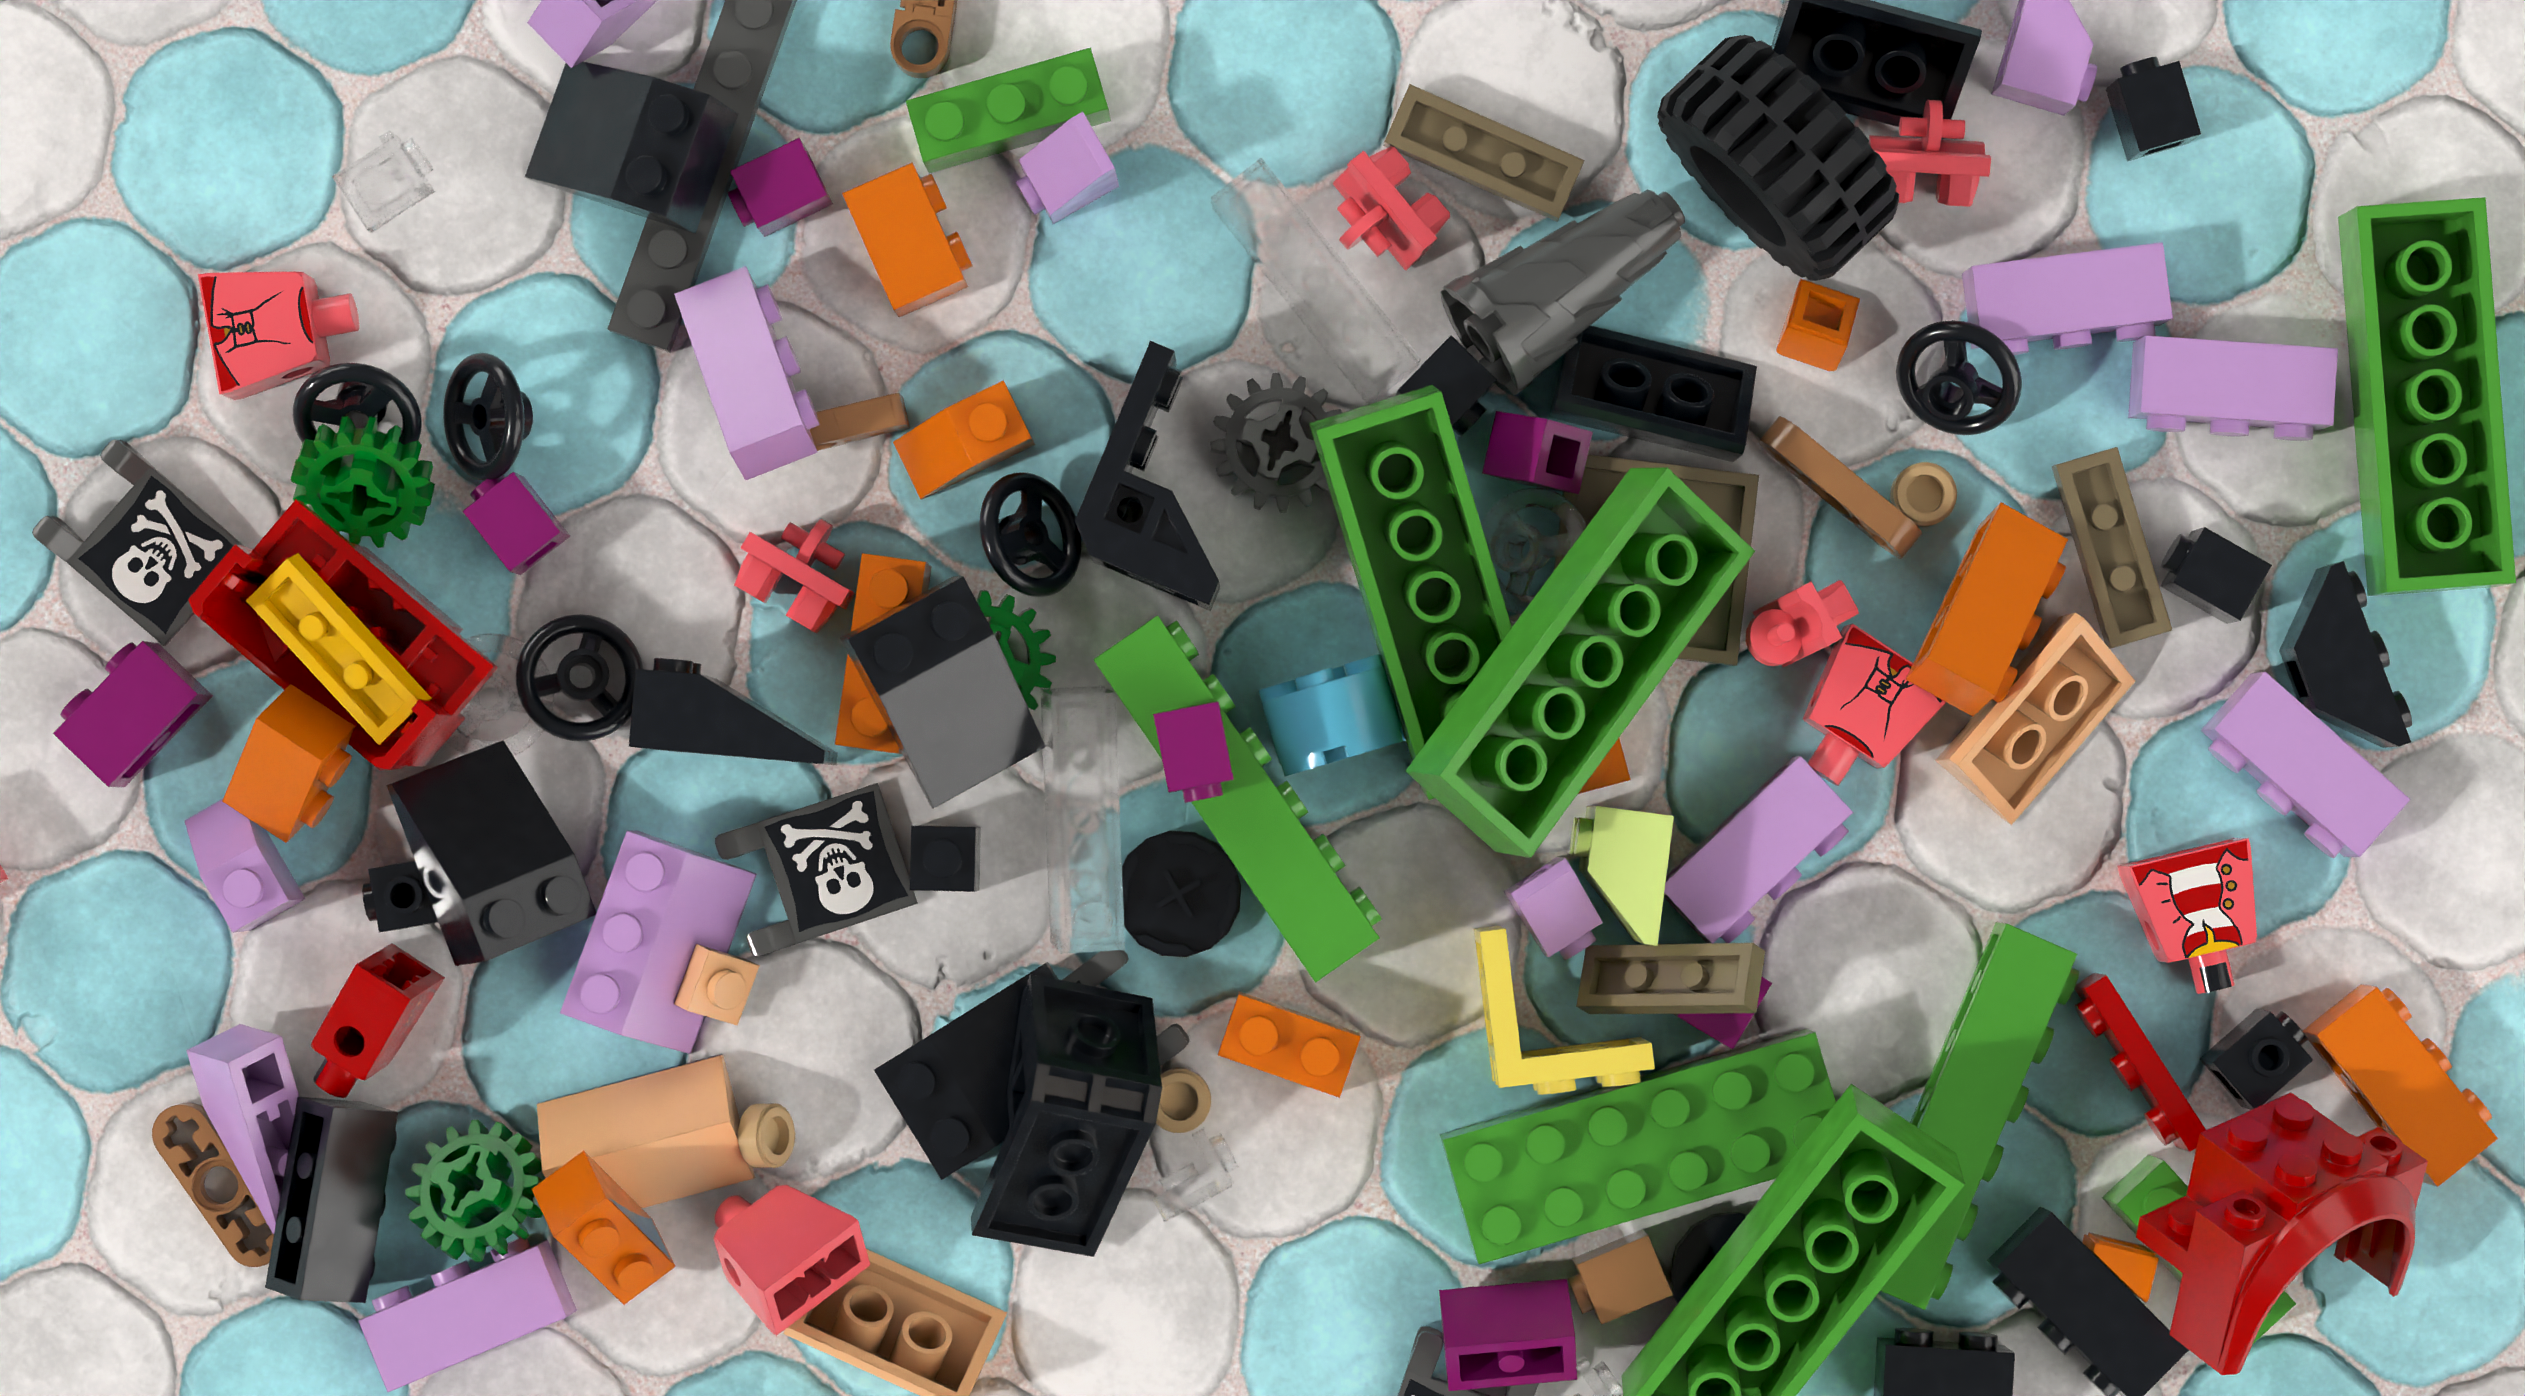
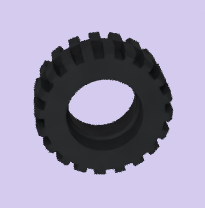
M1748 35L1725 38L1661 99L1657 115L1659 119L1658 125L1661 132L1667 136L1666 142L1669 147L1678 155L1682 166L1688 174L1695 178L1709 199L1714 201L1724 211V215L1735 226L1741 228L1754 244L1760 249L1763 248L1771 255L1772 259L1783 267H1789L1794 274L1801 278L1807 277L1810 281H1817L1834 276L1896 214L1899 202V194L1896 192L1897 185L1893 177L1885 170L1886 164L1881 156L1869 145L1868 138L1859 127L1854 126L1846 116L1847 113L1835 100L1832 101L1821 90L1819 84L1809 75L1803 74L1796 68L1795 63L1785 55L1777 54L1772 46L1762 40L1756 42L1753 36Z

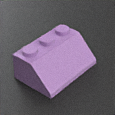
M626 831L560 1013L625 1037L691 1054L705 1016L687 1011L674 1004L696 944L724 953L729 952L757 874L640 831Z

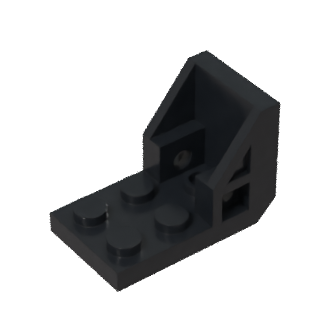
M1150 341L1076 516L1075 523L1087 552L1094 563L1211 611L1220 590V583L1173 491L1131 474L1133 468L1145 471L1159 437L1156 435L1157 430L1150 428L1158 409L1169 413L1183 380V377H1181L1182 371L1176 369L1175 351ZM1135 503L1143 508V513L1137 521L1131 523L1123 521L1129 504Z
M1030 974L1022 993L1007 1088L1010 1128L972 1212L971 1231L973 1236L1090 1257L1095 1256L1156 1125L1162 1092V1080L1152 998Z

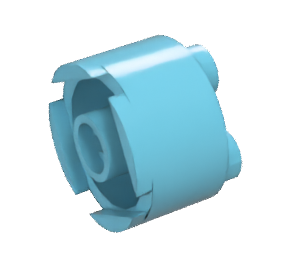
M1381 654L1353 661L1334 669L1328 668L1295 678V680L1258 691L1284 776L1405 741L1402 730L1403 726Z

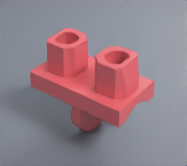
M1940 100L1926 101L1923 118H1900L1899 136L1921 138L1869 135V145L1881 156L1886 164L1885 170L1893 177L1897 185L1898 203L1913 201L1916 173L1938 174L1936 188L1938 203L1949 206L1970 207L1976 194L1979 177H1989L1991 156L1985 155L1984 142L1941 139H1964L1965 120L1943 119V105Z
M1390 146L1370 157L1365 151H1362L1347 164V169L1333 182L1336 189L1346 199L1337 210L1351 225L1340 237L1339 241L1349 250L1363 240L1377 257L1389 250L1406 271L1419 261L1438 239L1435 235L1449 219L1450 212L1435 195L1428 192L1411 206L1403 198L1396 187L1408 178L1411 171L1409 163L1395 147Z
M820 519L815 524L810 533L792 522L787 525L781 539L800 549L796 558L752 532H749L741 546V549L748 552L741 564L734 586L767 603L782 575L789 576L803 586L786 616L815 633H818L828 622L838 606L847 609L856 594L811 567L817 559L836 570L845 556L843 552L826 543L833 525L823 519Z
M1841 580L1818 592L1812 581L1753 611L1752 613L1755 617L1750 621L1746 629L1745 641L1751 655L1760 663L1767 666L1782 665V667H1786L1842 639L1843 637L1837 626L1859 614V611Z

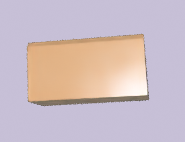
M2076 612L2058 617L2015 667L2018 669L2016 678L2004 699L2000 703L1990 700L1970 719L1935 760L2011 825L2135 682L2134 678L2085 618Z
M723 1055L537 1104L541 1165L545 1178L584 1150L641 1208L755 1178L753 1167L745 1162L739 1149L738 1127L740 1117Z
M866 1249L870 1261L869 1267L784 1330L783 1334L919 1396H970L1007 1312Z

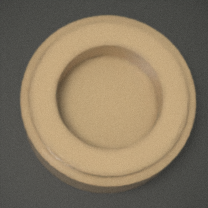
M1921 462L1907 467L1897 475L1891 486L1890 500L1891 504L1918 527H1929L1943 521L1950 515L1956 504L1957 489L1952 476L1943 467L1934 463Z
M1173 1068L1161 1073L1162 1092L1156 1124L1173 1133H1185L1194 1130L1204 1122L1211 1107V1093L1206 1081L1198 1073L1186 1068Z
M777 1103L753 1104L749 1106L743 1113L738 1127V1145L743 1159L754 1168H778L784 1165L789 1159L795 1143V1128L789 1112L785 1107Z

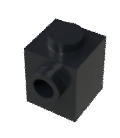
M1451 335L1397 390L1396 396L1433 385L1442 392L1453 431L1462 437L1487 411L1479 401L1495 385L1497 379Z
M415 861L368 869L370 883L363 884V903L369 921L377 920L379 933L439 923Z
M2255 1009L2200 1058L2201 1062L2241 1107L2250 1110L2267 1102L2313 1061L2311 1056L2301 1046L2308 1040L2301 1028L2282 1011L2274 1016L2271 1011Z

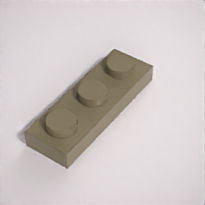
M1411 84L1408 86L1383 145L1387 148L1393 146L1399 153L1556 222H1558L1585 161Z
M2111 448L2052 466L2104 643L2111 649L2172 631L2118 448Z
M1754 943L1658 944V946L1648 944L1591 945L1585 948L1576 1007L1588 1014L1756 1013L1765 950Z

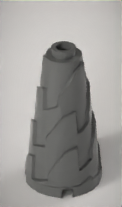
M1647 189L1640 194L1633 193L1579 223L1575 220L1567 223L1525 249L1519 246L1474 272L1454 279L1444 286V290L1440 292L1447 317L1464 347L1468 349L1474 344L1483 358L1478 362L1497 379L1495 384L1506 393L1516 395L1528 387L1533 379L1579 341L1577 336L1618 304L1622 300L1620 295L1667 254L1666 250L1674 245L1682 236L1680 226L1685 223L1684 214L1677 202L1667 192L1663 191L1657 195L1655 192Z

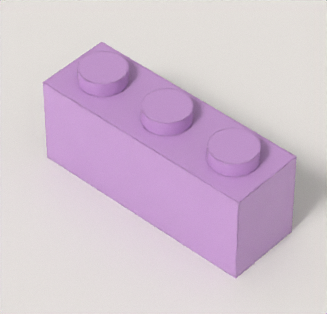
M2163 242L1975 265L1962 273L1968 322L1983 327L1995 334L2008 346L2013 355L2028 353V342L2053 339L2054 350L2070 349L2091 345V334L2116 331L2117 342L2135 341L2146 335L2156 336L2155 326H2160L2173 319ZM1971 344V349L1979 348L1978 346Z
M744 266L675 293L676 301L729 453L744 479L749 480L818 453L809 429L819 426L820 423L807 390L795 391L790 376L800 373L801 370L787 336L778 340L776 338L772 324L781 321L782 317L769 285L757 288L747 267Z
M2146 335L2133 342L2128 418L2147 419L2146 429L2159 432H2184L2186 422L2210 424V434L2249 436V426L2274 428L2273 438L2292 441L2313 440V431L2333 426L2338 348Z
M2265 671L2251 673L2201 730L2213 741L2208 750L2218 761L2235 773H2239L2244 768L2261 783V786L2256 790L2257 794L2282 815L2286 816L2290 811H2293L2310 826L2304 833L2305 836L2318 849L2332 858H2335L2338 853L2344 857H2361L2411 800Z
M1801 756L1792 757L1666 875L1664 898L1706 943H1714L1719 937L1726 943H1730L1755 920V917L1748 910L1764 895L1768 894L1773 900H1776L1802 876L1796 866L1809 853L1815 850L1821 857L1844 838L1849 830L1842 823L1853 811Z
M518 1238L507 1243L508 1253L503 1256L495 1249L490 1250L494 1262L471 1272L466 1260L431 1275L435 1285L434 1288L412 1296L407 1285L371 1300L376 1312L362 1318L358 1322L387 1392L562 1320L577 1311L549 1241L545 1240L530 1246L528 1239Z

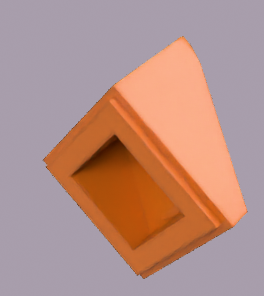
M1800 278L1778 341L1777 353L1827 371H1835L1848 346L1860 298Z
M2090 1232L2088 1235L2084 1234L2082 1243L2134 1295L2147 1303L2159 1260L2155 1256L2156 1253L2144 1245Z

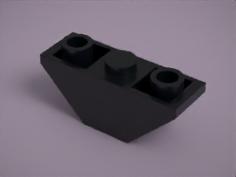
M2344 561L2318 568L2312 577L2279 649L2297 700L2316 717L2382 748L2400 747L2411 743L2406 729L2412 726L2411 713L2403 695L2399 691L2392 692L2384 670L2385 667L2390 665L2388 651L2380 634L2377 631L2370 632L2361 609L2367 606V597L2359 576L2355 571L2348 572Z

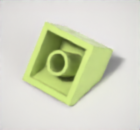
M1587 806L1585 818L1574 817L1569 854L1580 857L1579 871L1633 941L1658 946L1674 816L1601 806Z

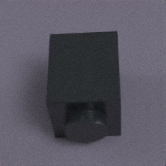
M2150 57L2127 64L2120 68L2122 77L2106 88L2127 162L2186 145L2201 135L2180 61L2160 66L2157 57Z
M2203 527L2191 531L2188 538L2179 534L2174 540L2161 564V567L2168 571L2161 587L2228 624L2241 621L2272 565L2208 528Z
M911 826L910 890L979 891L981 827Z

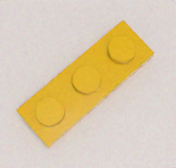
M299 553L287 558L246 600L378 745L389 740L415 715L411 709L419 699L427 701L431 699L428 693Z

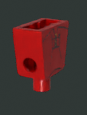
M393 943L357 963L312 1040L311 1046L314 1051L325 1057L313 1077L315 1084L330 1095L338 1098H347L358 1079L365 1081L385 1068L402 1046L445 977Z

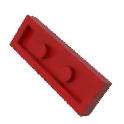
M2093 973L2077 983L2074 989L2082 1001L2074 1007L2080 1019L2095 1038L2101 1034L2105 1035L2117 1054L2109 1059L2113 1070L2130 1092L2139 1088L2152 1108L2144 1113V1116L2155 1135L2165 1146L2173 1142L2177 1148L2188 1152L2196 1149L2199 1134L2206 1131L2205 1127L2107 975Z

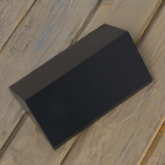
M1783 0L1771 46L1777 54H1783L1794 62L1796 68L1803 74L1809 75L1821 86V90L1832 101L1835 100L1847 114L1899 127L1901 117L1923 118L1927 100L1942 101L1943 119L1952 118L1980 42L1982 30L1871 0Z
M1589 326L1577 336L1579 339L1578 343L1563 355L1548 418L1734 462L1743 455L1747 441L1757 366L1595 326Z

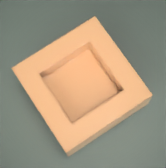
M696 944L674 1004L687 1011L738 1026L760 965L738 956Z

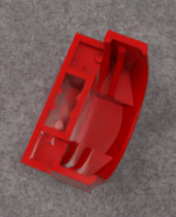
M295 499L254 549L235 544L188 599L196 616L283 690L292 684L355 725L348 744L378 770L402 769L404 766L425 767L466 719L460 712L498 668L459 635L463 629L374 553L366 547L350 543L307 505ZM300 554L431 697L429 701L419 699L411 709L415 715L389 740L381 745L374 741L246 602L259 586L287 558L293 555Z
M2291 1092L2201 1132L2186 1196L2140 1216L2136 1233L2138 1240L2183 1273L2169 1335L2219 1374L2235 1375L2240 1373L2264 1319L2280 1295L2311 1261L2336 1241L2334 1256L2343 1263L2351 1260L2387 1286L2390 1295L2393 1297L2397 1296L2402 1288L2415 1245V1210L2428 1161L2404 1145L2397 1137L2387 1133L2380 1127L2357 1137L2348 1133L2315 1110L2311 1104L2298 1098Z

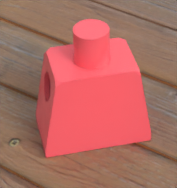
M788 1185L776 1186L753 1204H750L738 1195L728 1197L720 1204L716 1211L715 1224L719 1229H717L713 1239L723 1272L728 1282L765 1326L776 1336L870 1266L859 1221L856 1218Z

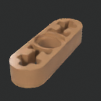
M1779 416L1759 440V444L1776 461L1868 537L1897 558L1902 559L1922 535L1921 530L1912 520L1786 418Z
M182 1103L162 1111L156 1118L152 1128V1140L161 1157L227 1251L238 1263L248 1267H261L269 1264L274 1234L272 1233L265 1240L270 1249L267 1253L260 1246L249 1250L243 1240L248 1238L250 1230L243 1219L238 1217L228 1224L223 1216L242 1207L251 1197L256 1207L245 1211V1215L255 1227L267 1224L204 1107L195 1103ZM176 1117L182 1122L196 1121L199 1129L193 1133L192 1138L201 1152L210 1150L213 1145L219 1152L218 1156L199 1163L193 1172L188 1167L187 1162L199 1158L187 1142L175 1145L170 1137L177 1131V1126L173 1121ZM216 1166L230 1169L238 1180L237 1193L228 1203L214 1201L205 1190L206 1175Z

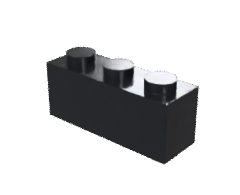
M297 1097L265 1288L298 1300L366 1303L369 1281L375 1270L374 1252L379 1222L386 1205L385 1187L390 1158L397 1141L396 1123L398 1112L359 1101Z
M2041 1206L1987 1260L2000 1273L1992 1281L1995 1287L2018 1309L2028 1302L2045 1319L2037 1327L2040 1332L2064 1355L2074 1348L2090 1364L2083 1372L2084 1376L2105 1396H2116L2118 1393L2121 1396H2144L2189 1351L2169 1335L2170 1330L2051 1211Z

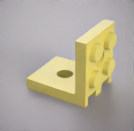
M1501 926L1474 929L1492 1081H1495L1498 1088L1533 1084V1090L1537 1091L1538 1095L1555 1094L1576 1090L1575 1079L1596 1076L1597 1083H1602V1087L1640 1083V1071L1655 1069L1652 1043L1642 1037L1521 1051L1506 929Z

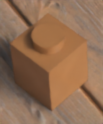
M1643 1229L1572 1258L1578 1274L1567 1279L1582 1314L1594 1310L1596 1318L1601 1325L1673 1295L1649 1236Z

